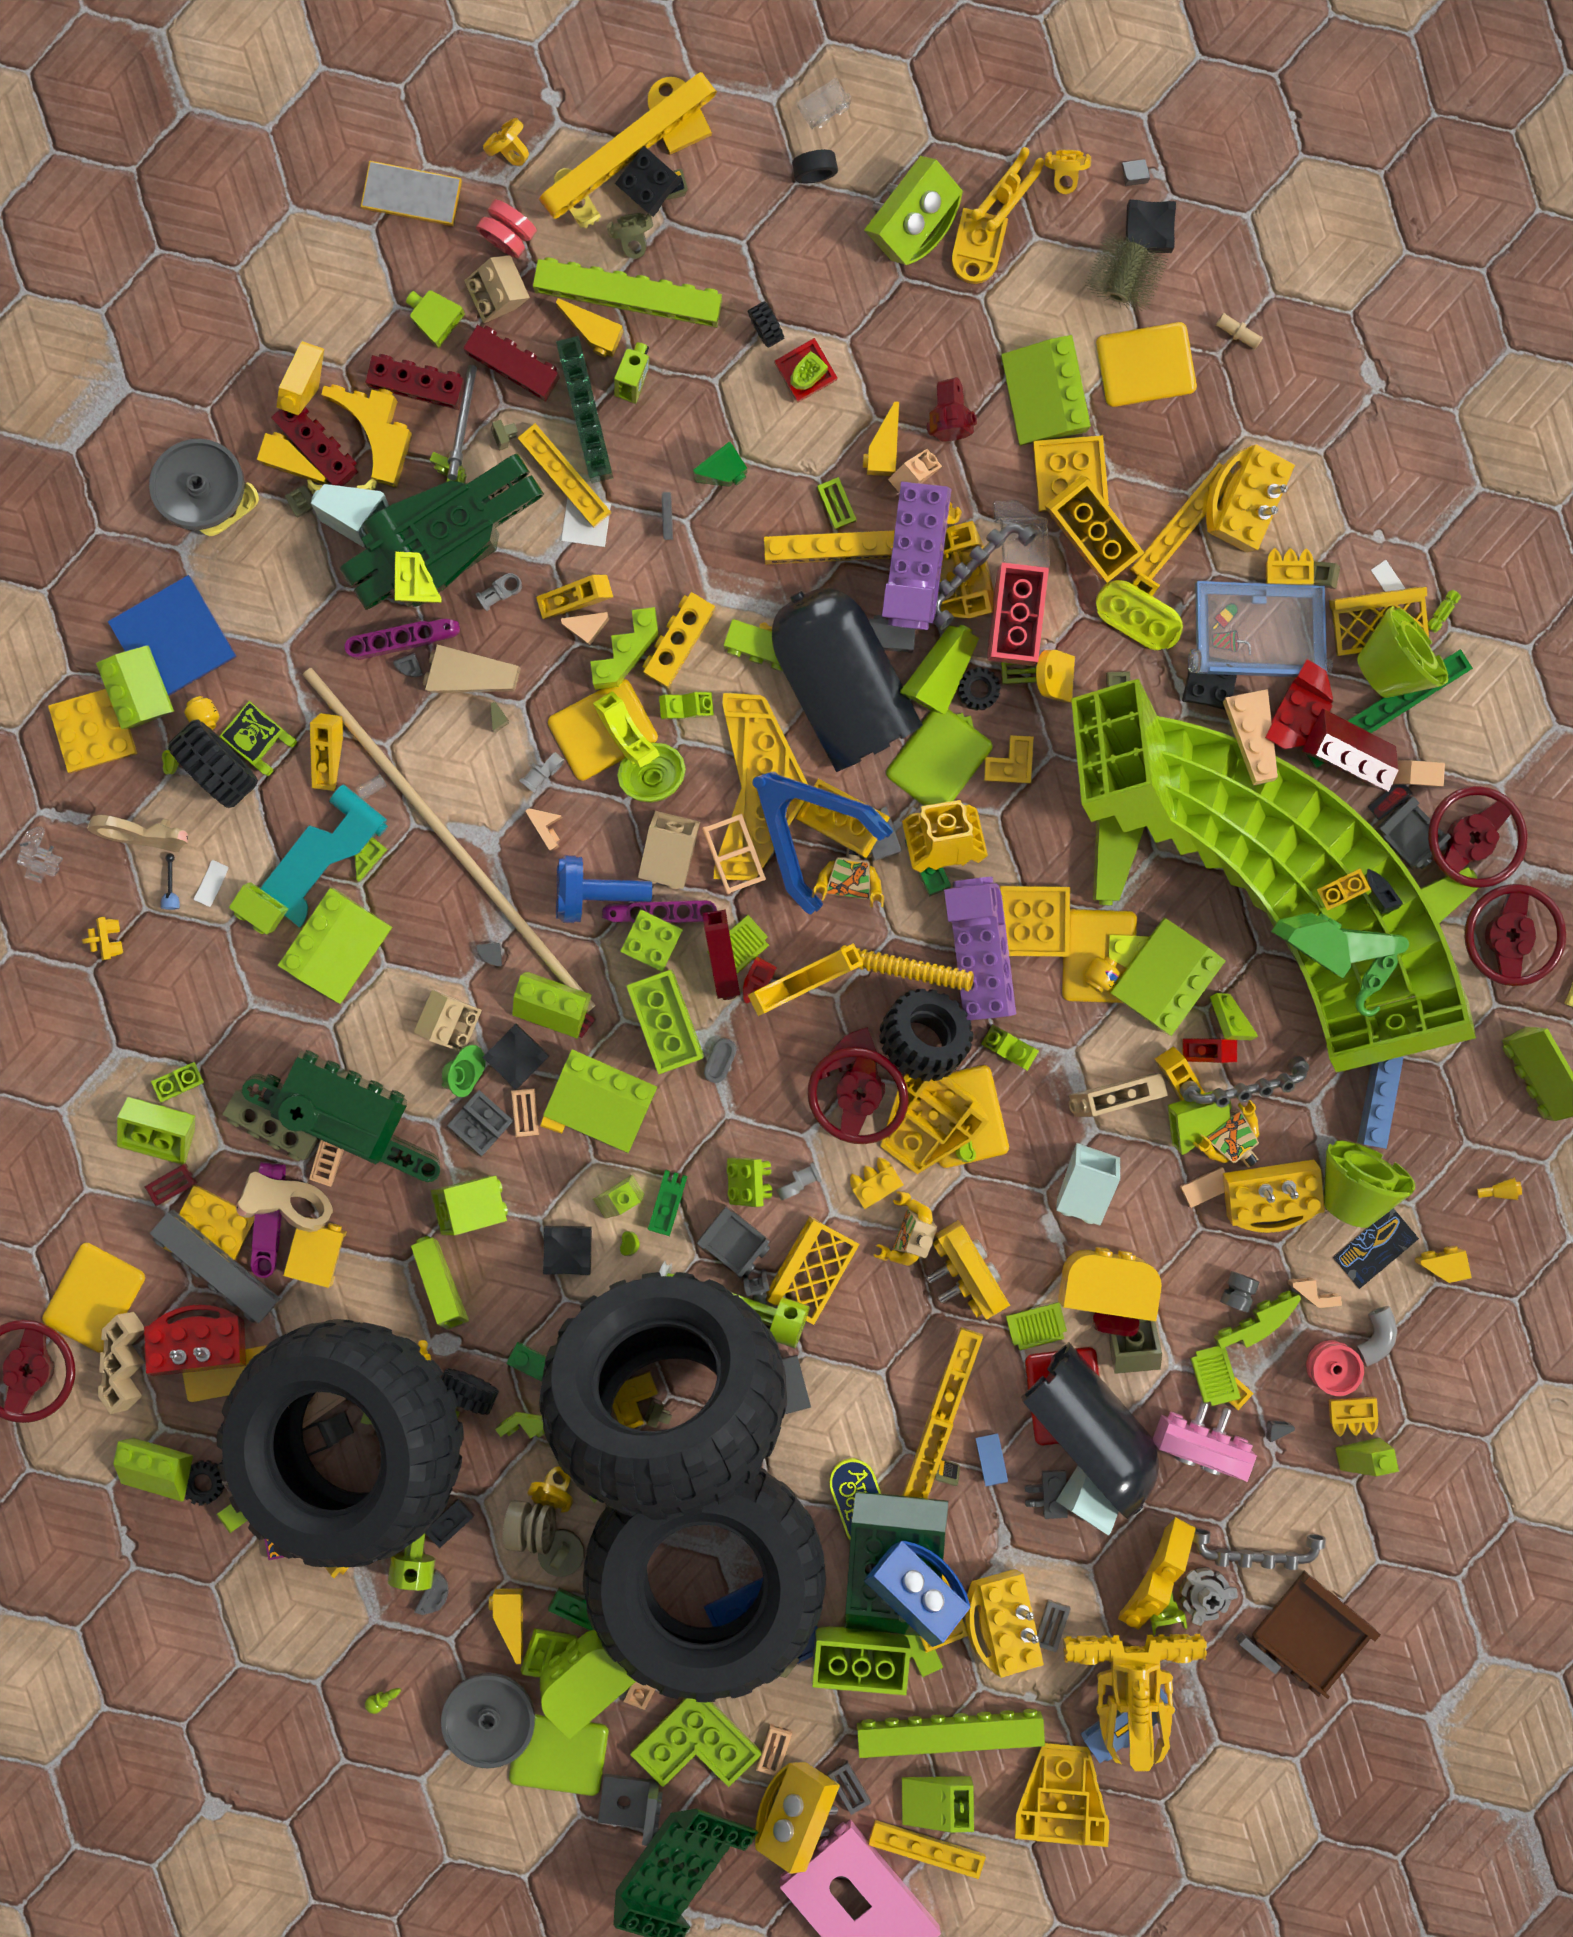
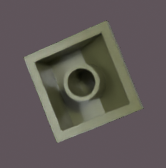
M1139 1319V1331L1133 1336L1109 1334L1110 1352L1115 1374L1161 1370L1162 1350L1155 1321Z

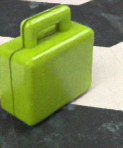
M950 709L947 710L945 715L930 711L922 721L923 725L912 734L886 770V776L889 780L923 806L954 801L993 748L992 742L987 737L958 717Z
M535 1714V1727L531 1741L525 1751L511 1762L509 1781L517 1786L588 1796L597 1795L601 1788L609 1731L607 1726L589 1722L569 1740L546 1716Z

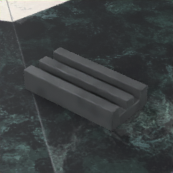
M1047 1600L1037 1630L1041 1648L1057 1652L1071 1610L1070 1606H1064L1061 1603ZM1051 1608H1054L1044 1641L1041 1642ZM1059 1610H1062L1063 1613L1053 1643L1050 1645L1049 1641Z
M1240 1632L1235 1639L1240 1646L1274 1674L1279 1671L1281 1666L1273 1660V1657L1258 1648L1255 1642L1244 1633Z
M848 1761L844 1762L842 1766H837L835 1770L828 1772L829 1778L838 1784L840 1783L836 1776L840 1775L857 1804L853 1807L840 1785L838 1793L851 1815L871 1804L869 1796ZM847 1770L864 1801H860L843 1771Z

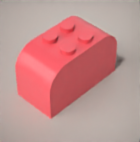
M1001 563L995 581L987 661L1035 666L1037 664L1049 568Z

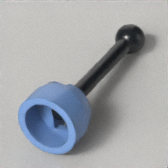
M168 853L165 856L168 862V892L161 898V909L175 910L180 909L179 897L173 893L172 862L175 860V856L172 853Z

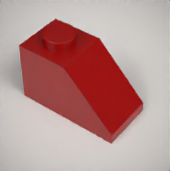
M1183 1038V1056L1187 1062H1237V1040L1225 1038Z

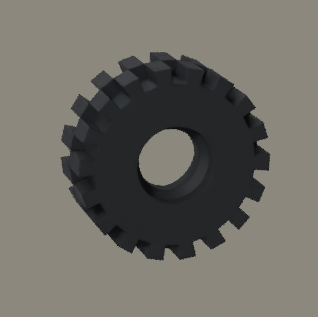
M451 1368L444 1370L441 1379L447 1390L453 1389L458 1402L457 1407H462L464 1410H470L476 1414H490L499 1393L495 1386H491L492 1384L489 1382H485L483 1379L467 1374L464 1371L460 1372L457 1369Z

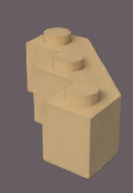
M134 1312L116 1315L102 1329L101 1340H104V1350L100 1353L99 1373H102V1382L98 1386V1397L110 1414L128 1410L142 1397V1394L130 1378L144 1364V1361L132 1346L144 1333V1326Z

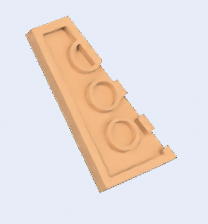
M1268 689L1225 698L1223 704L1253 785L1275 781L1278 776L1274 743L1265 738L1272 725Z

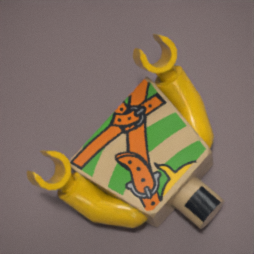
M847 848L846 858L836 857V860L829 861L821 870L812 892L813 898L815 893H821L823 896L822 901L825 899L826 894L870 899V907H873L874 901H879L881 907L884 905L881 881L875 868L869 865V861L860 860V854Z
M1251 1100L1248 1101L1245 1107L1239 1103L1238 1107L1241 1111L1237 1109L1230 1114L1231 1119L1210 1136L1205 1137L1201 1134L1202 1142L1200 1144L1194 1142L1193 1145L1200 1149L1209 1159L1221 1163L1231 1162L1233 1164L1241 1159L1248 1168L1253 1166L1259 1160L1252 1151L1259 1144L1257 1140L1259 1127L1255 1113L1256 1106Z
M897 1191L901 1195V1201L893 1200V1203L899 1206H908L892 1248L893 1250L891 1251L888 1247L878 1244L876 1247L881 1248L882 1252L880 1255L873 1254V1256L883 1261L890 1259L892 1262L909 1266L919 1258L927 1257L937 1231V1226L933 1222L932 1211L929 1207L915 1199L911 1200L909 1193Z

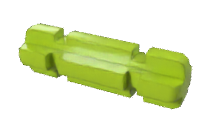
M1451 590L1445 597L1446 600L1441 602L1433 614L1434 618L1429 620L1428 629L1436 633L1439 631L1442 623L1445 622L1455 607L1454 604H1457L1460 600L1461 595L1457 591Z

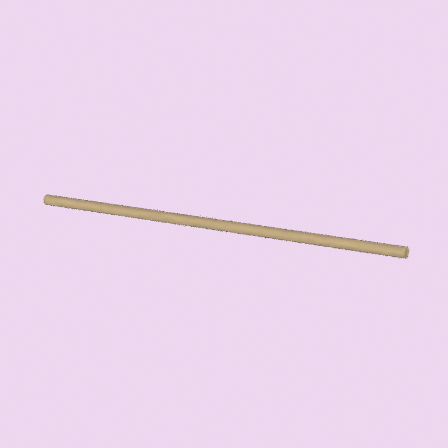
M312 668L306 670L303 673L306 680L337 716H342L343 724L561 983L583 991ZM590 1000L587 1013L596 1006L592 1000Z

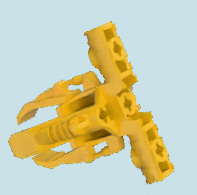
M1158 1634L1156 1637L1147 1635L1145 1646H1123L1119 1635H1113V1637L1102 1635L1101 1638L1096 1636H1077V1638L1066 1636L1063 1638L1065 1663L1073 1661V1663L1083 1665H1095L1104 1661L1111 1662L1110 1670L1097 1674V1694H1099L1096 1711L1099 1715L1104 1744L1115 1763L1122 1764L1115 1752L1113 1739L1117 1710L1119 1712H1127L1129 1763L1134 1771H1150L1154 1763L1163 1761L1170 1749L1169 1736L1172 1715L1175 1712L1172 1701L1173 1676L1169 1671L1160 1669V1661L1189 1663L1198 1659L1206 1660V1640L1200 1634H1194V1636L1189 1634H1170V1636ZM1161 1684L1165 1686L1168 1703H1164L1160 1697ZM1106 1685L1112 1686L1113 1695L1108 1696L1107 1704H1103ZM1151 1712H1156L1160 1735L1155 1750Z

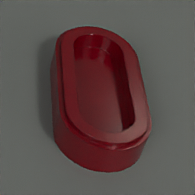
M1096 1312L1093 1315V1326L1099 1332L1133 1336L1139 1331V1319Z

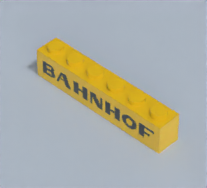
M895 530L764 537L765 565L891 559Z

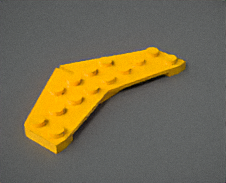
M723 693L722 705L741 783V790L732 817L742 814L763 869L772 855L774 847L757 788L752 783L753 779L763 774L776 772L778 775L807 785L808 783L767 699L761 695ZM794 798L790 802L786 812L788 826H790L805 802L804 800ZM739 820L729 824L718 857L748 847ZM751 851L720 862L726 880L750 881L759 876ZM715 864L714 879H721Z

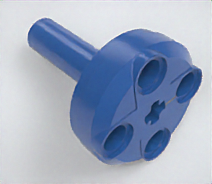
M564 855L559 859L557 866L556 919H560L563 923L581 922L583 900L651 902L652 881L583 879V858L576 857V855Z

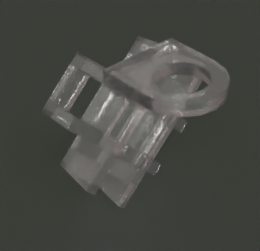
M41 826L31 829L23 836L19 844L21 849L16 863L27 867L25 878L42 883L45 874L54 877L59 872L60 868L58 866L63 860L62 857L52 854L54 846H50L49 850L40 847L45 834V829ZM35 857L44 859L45 861H44V862L38 861V860L35 859ZM31 871L40 873V876L31 874Z

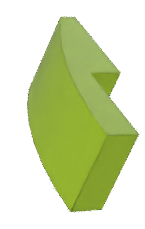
M195 1062L157 1078L151 1081L160 1103L203 1084L204 1081Z

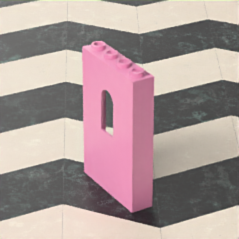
M851 1820L847 1823L842 1822L835 1828L834 1834L828 1839L826 1837L821 1839L817 1843L806 1872L790 1874L784 1871L780 1876L781 1890L821 1937H938L941 1934L940 1926L877 1850L873 1846L868 1845L866 1837ZM838 1876L848 1878L872 1906L855 1921L830 1892V1883Z

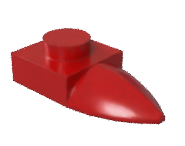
M759 957L754 960L743 984L744 1003L751 1002L748 997L749 994L770 984L777 967Z

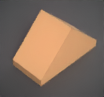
M607 612L562 618L561 623L563 627L590 646L609 621V615Z

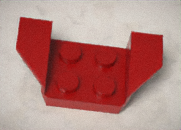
M1306 659L1301 671L1289 686L1271 720L1272 725L1265 736L1266 739L1282 749L1305 746L1321 710L1325 709L1330 712L1332 708L1333 696L1326 670Z

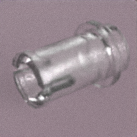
M379 773L364 784L359 783V787L356 790L363 800L366 798L369 800V796L387 787Z

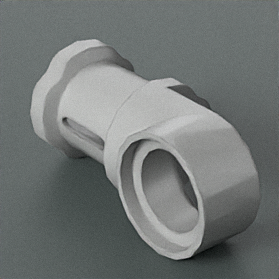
M513 573L505 574L494 581L492 586L482 593L477 592L476 596L484 609L488 611L490 606L499 600H505L511 595L518 594L522 589L521 579ZM509 578L517 580V587L513 591L505 588V582Z
M555 752L541 768L533 763L529 773L519 781L533 793H536V788L545 778L548 779L550 775H554L565 759Z
M814 1162L810 1163V1166L798 1172L796 1170L792 1171L796 1181L777 1189V1193L782 1201L800 1193L804 1186L815 1181L821 1182L822 1180Z

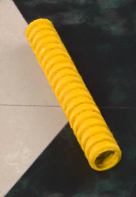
M856 948L864 964L859 967L861 970L866 968L867 971L873 970L875 973L880 971L881 974L887 973L890 976L894 974L895 977L901 975V978L904 979L906 977L909 980L915 978V981L922 980L924 983L929 981L930 984L936 983L938 986L943 984L944 987H948L950 985L953 989L955 987L958 990L964 988L967 992H969L973 985V971L967 973L963 969L961 971L958 968L952 970V967L949 966L947 968L944 965L938 967L937 964L931 965L929 962L924 964L923 961L917 962L914 959L910 961L909 958L903 960L900 956L898 958L895 955L889 957L888 954L882 955L880 952L875 954L874 951L868 952L865 949L861 951L860 948Z

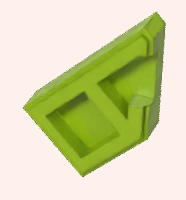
M374 837L369 840L359 854L354 855L356 880L358 882L362 881L388 850Z

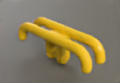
M1023 147L1020 150L1015 162L978 209L972 211V219L978 221L986 214L996 200L1004 204L997 215L987 222V230L990 232L995 231L1036 180L1044 166V159L1038 158L1029 174L1020 184L1021 179L1017 173L1028 158L1029 149L1027 147Z

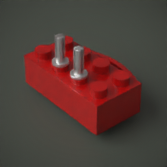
M211 1305L185 1306L162 1315L149 1326L144 1327L146 1374L153 1377L246 1366L244 1319L223 1308ZM193 1310H209L219 1312L220 1314L219 1318L216 1319L197 1316L184 1318L171 1324L167 1322L176 1315Z

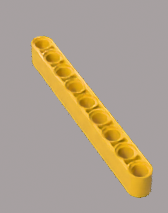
M702 72L696 74L548 188L540 196L539 201L553 219L559 218L632 162L643 146L649 149L711 101L717 94V91Z

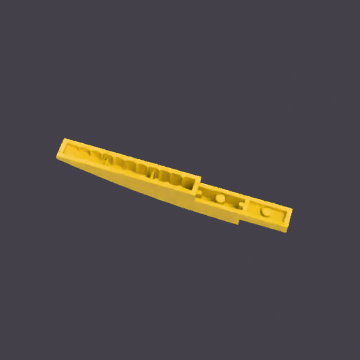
M960 1327L949 1362L944 1369L902 1496L928 1499L953 1428L955 1415L983 1339V1334Z

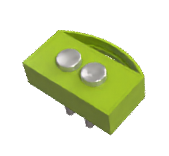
M924 156L918 158L899 185L888 184L887 190L892 192V194L885 203L875 202L873 204V209L878 212L864 229L891 261L904 265H909L923 258L942 240L956 216L963 193L962 189L936 159Z

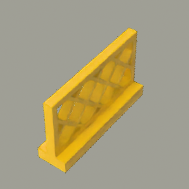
M1413 587L1329 600V607L1332 610L1337 656L1360 653L1364 647L1357 648L1359 644L1365 646L1362 640L1369 631L1374 632L1375 629L1372 627L1380 617L1383 618V613L1388 606H1394L1398 609L1400 607L1398 605L1405 604L1401 608L1405 611L1411 603L1419 602L1420 612L1415 618H1412L1429 637L1425 601L1427 587ZM1380 607H1382V609H1381L1380 611H1377V610L1375 609V608H1380ZM1367 609L1377 614L1369 625L1360 618ZM1353 611H1359L1357 615L1353 613ZM1340 613H1348L1354 617L1347 628L1340 624ZM1356 621H1359L1366 627L1359 638L1350 632ZM1346 634L1356 640L1351 649L1342 650V640Z
M809 1216L769 1286L770 1290L766 1292V1300L776 1306L779 1305L785 1293L794 1291L797 1302L807 1304L814 1301L816 1309L812 1317L807 1316L806 1319L807 1322L814 1325L860 1244ZM823 1229L830 1234L831 1242L819 1245L817 1237ZM846 1242L852 1245L847 1254L838 1255L836 1244ZM833 1246L835 1257L823 1261L820 1249ZM817 1250L820 1262L807 1265V1254ZM837 1261L838 1271L836 1274L827 1276L824 1265ZM821 1266L824 1277L812 1281L809 1269ZM806 1270L809 1282L796 1286L794 1277L797 1273ZM825 1281L827 1286L825 1294L816 1296L813 1285ZM810 1286L813 1297L800 1301L797 1290Z

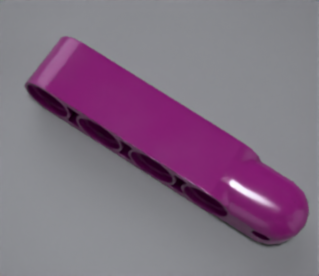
M450 619L415 622L352 636L345 643V651L356 660L367 659L453 638L459 634L460 626L459 622ZM425 627L430 628V636L426 639L420 638V631ZM402 632L407 633L408 640L403 644H399L397 642L398 635ZM383 637L385 645L380 649H376L374 646L375 640ZM360 642L362 644L361 652L357 654L352 653V646Z
M707 900L608 904L602 909V918L612 922L634 923L635 920L631 917V910L634 907H641L642 910L654 915L655 908L663 906L667 910V915L662 920L669 923L704 922L700 914L701 907L707 904L712 906L713 911H717V907L714 903ZM682 905H686L690 909V915L684 919L677 915V909ZM612 911H616L615 917L611 916Z
M261 1162L259 1173L271 1179L285 1181L286 1165ZM279 1209L266 1214H255L251 1270L254 1275L260 1278L271 1276L276 1269L282 1214Z

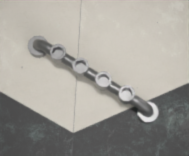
M1010 524L1000 532L997 529H993L986 537L989 543L983 549L980 546L975 547L969 555L972 560L967 565L963 562L958 564L953 570L956 576L950 582L944 579L939 583L934 624L940 630L945 629L954 618L948 610L941 611L940 606L942 602L951 597L956 588L962 582L968 580L972 572L978 566L985 563L989 555L999 548L1010 534H1019L1017 540L1023 546L1030 544L1037 535V532L1031 526L1025 528L1020 524Z
M1297 1056L1288 1063V1069L1293 1075L1289 1076L1287 1073H1282L1277 1079L1268 1081L1265 1078H1261L1255 1084L1247 1086L1239 1083L1233 1089L1225 1091L1217 1088L1207 1095H1201V1090L1194 1081H1187L1180 1087V1094L1188 1102L1193 1101L1198 1104L1216 1103L1218 1107L1223 1108L1229 1104L1230 1099L1236 1097L1240 1102L1244 1103L1250 1100L1252 1094L1258 1092L1262 1097H1269L1275 1088H1281L1284 1092H1291L1295 1088V1084L1302 1082L1306 1078L1309 1064L1303 1057Z
M1195 1529L1193 1542L1196 1543L1199 1554L1204 1558L1215 1560V1564L1221 1567L1229 1566V1560L1238 1561V1566L1244 1568L1252 1567L1253 1561L1261 1562V1567L1266 1569H1274L1275 1563H1284V1568L1297 1570L1298 1564L1314 1561L1319 1555L1320 1549L1325 1548L1326 1543L1324 1536L1310 1534L1307 1535L1306 1546L1311 1549L1307 1554L1295 1552L1283 1554L1272 1551H1229L1222 1548L1209 1550L1205 1544L1210 1543L1211 1532L1205 1529Z

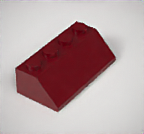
M1325 709L1321 710L1302 752L1373 788L1388 792L1399 771L1395 745Z

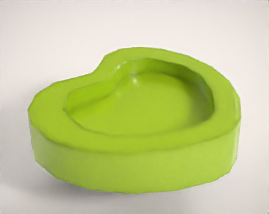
M165 750L162 753L163 771L165 774H174L179 763L169 750Z
M971 1141L956 1150V1155L961 1161L971 1162L975 1159L976 1153L972 1148Z
M626 1231L622 1234L620 1252L624 1256L634 1255L640 1246L639 1239L634 1232Z

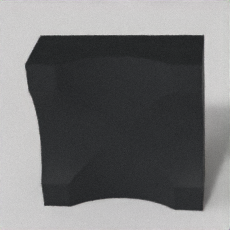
M643 146L614 184L648 214L654 217L668 195L678 187L683 179Z
M1130 199L1127 204L1126 216L1127 241L1133 242L1134 239V243L1150 248L1147 250H1151L1148 251L1151 253H1172L1175 247L1176 201L1147 202Z
M1193 654L1190 657L1182 701L1225 710L1223 701L1225 698L1233 696L1237 675L1197 674V654ZM1209 657V662L1239 663Z
M514 1024L482 1058L517 1090L549 1055L518 1024Z
M545 1226L543 1275H590L592 1227Z

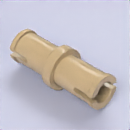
M1225 313L1221 315L1215 325L1233 336L1232 339H1239L1253 350L1258 347L1263 339L1262 336L1248 329L1245 323L1242 322L1240 324Z

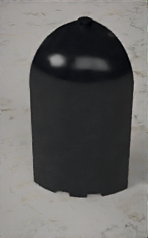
M820 588L806 594L800 591L791 596V602L777 612L772 625V643L776 658L836 772L861 762V758L871 753L875 755L890 747L889 743L899 737L901 739L907 737L923 725L910 699L900 693L903 686L866 614L851 597L830 588Z
M1068 1342L1051 1357V1363L1047 1368L1050 1372L1046 1378L1041 1376L1021 1398L1024 1404L1112 1505L1125 1518L1129 1519L1143 1508L1144 1502L1155 1486L1159 1471V1458L1156 1446L1144 1427L1072 1344Z

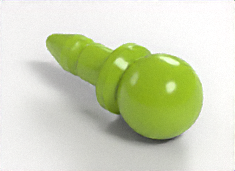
M394 1688L385 1693L378 1692L376 1695L369 1696L365 1701L366 1710L371 1714L379 1713L382 1708L388 1706L390 1700L398 1696L401 1689Z

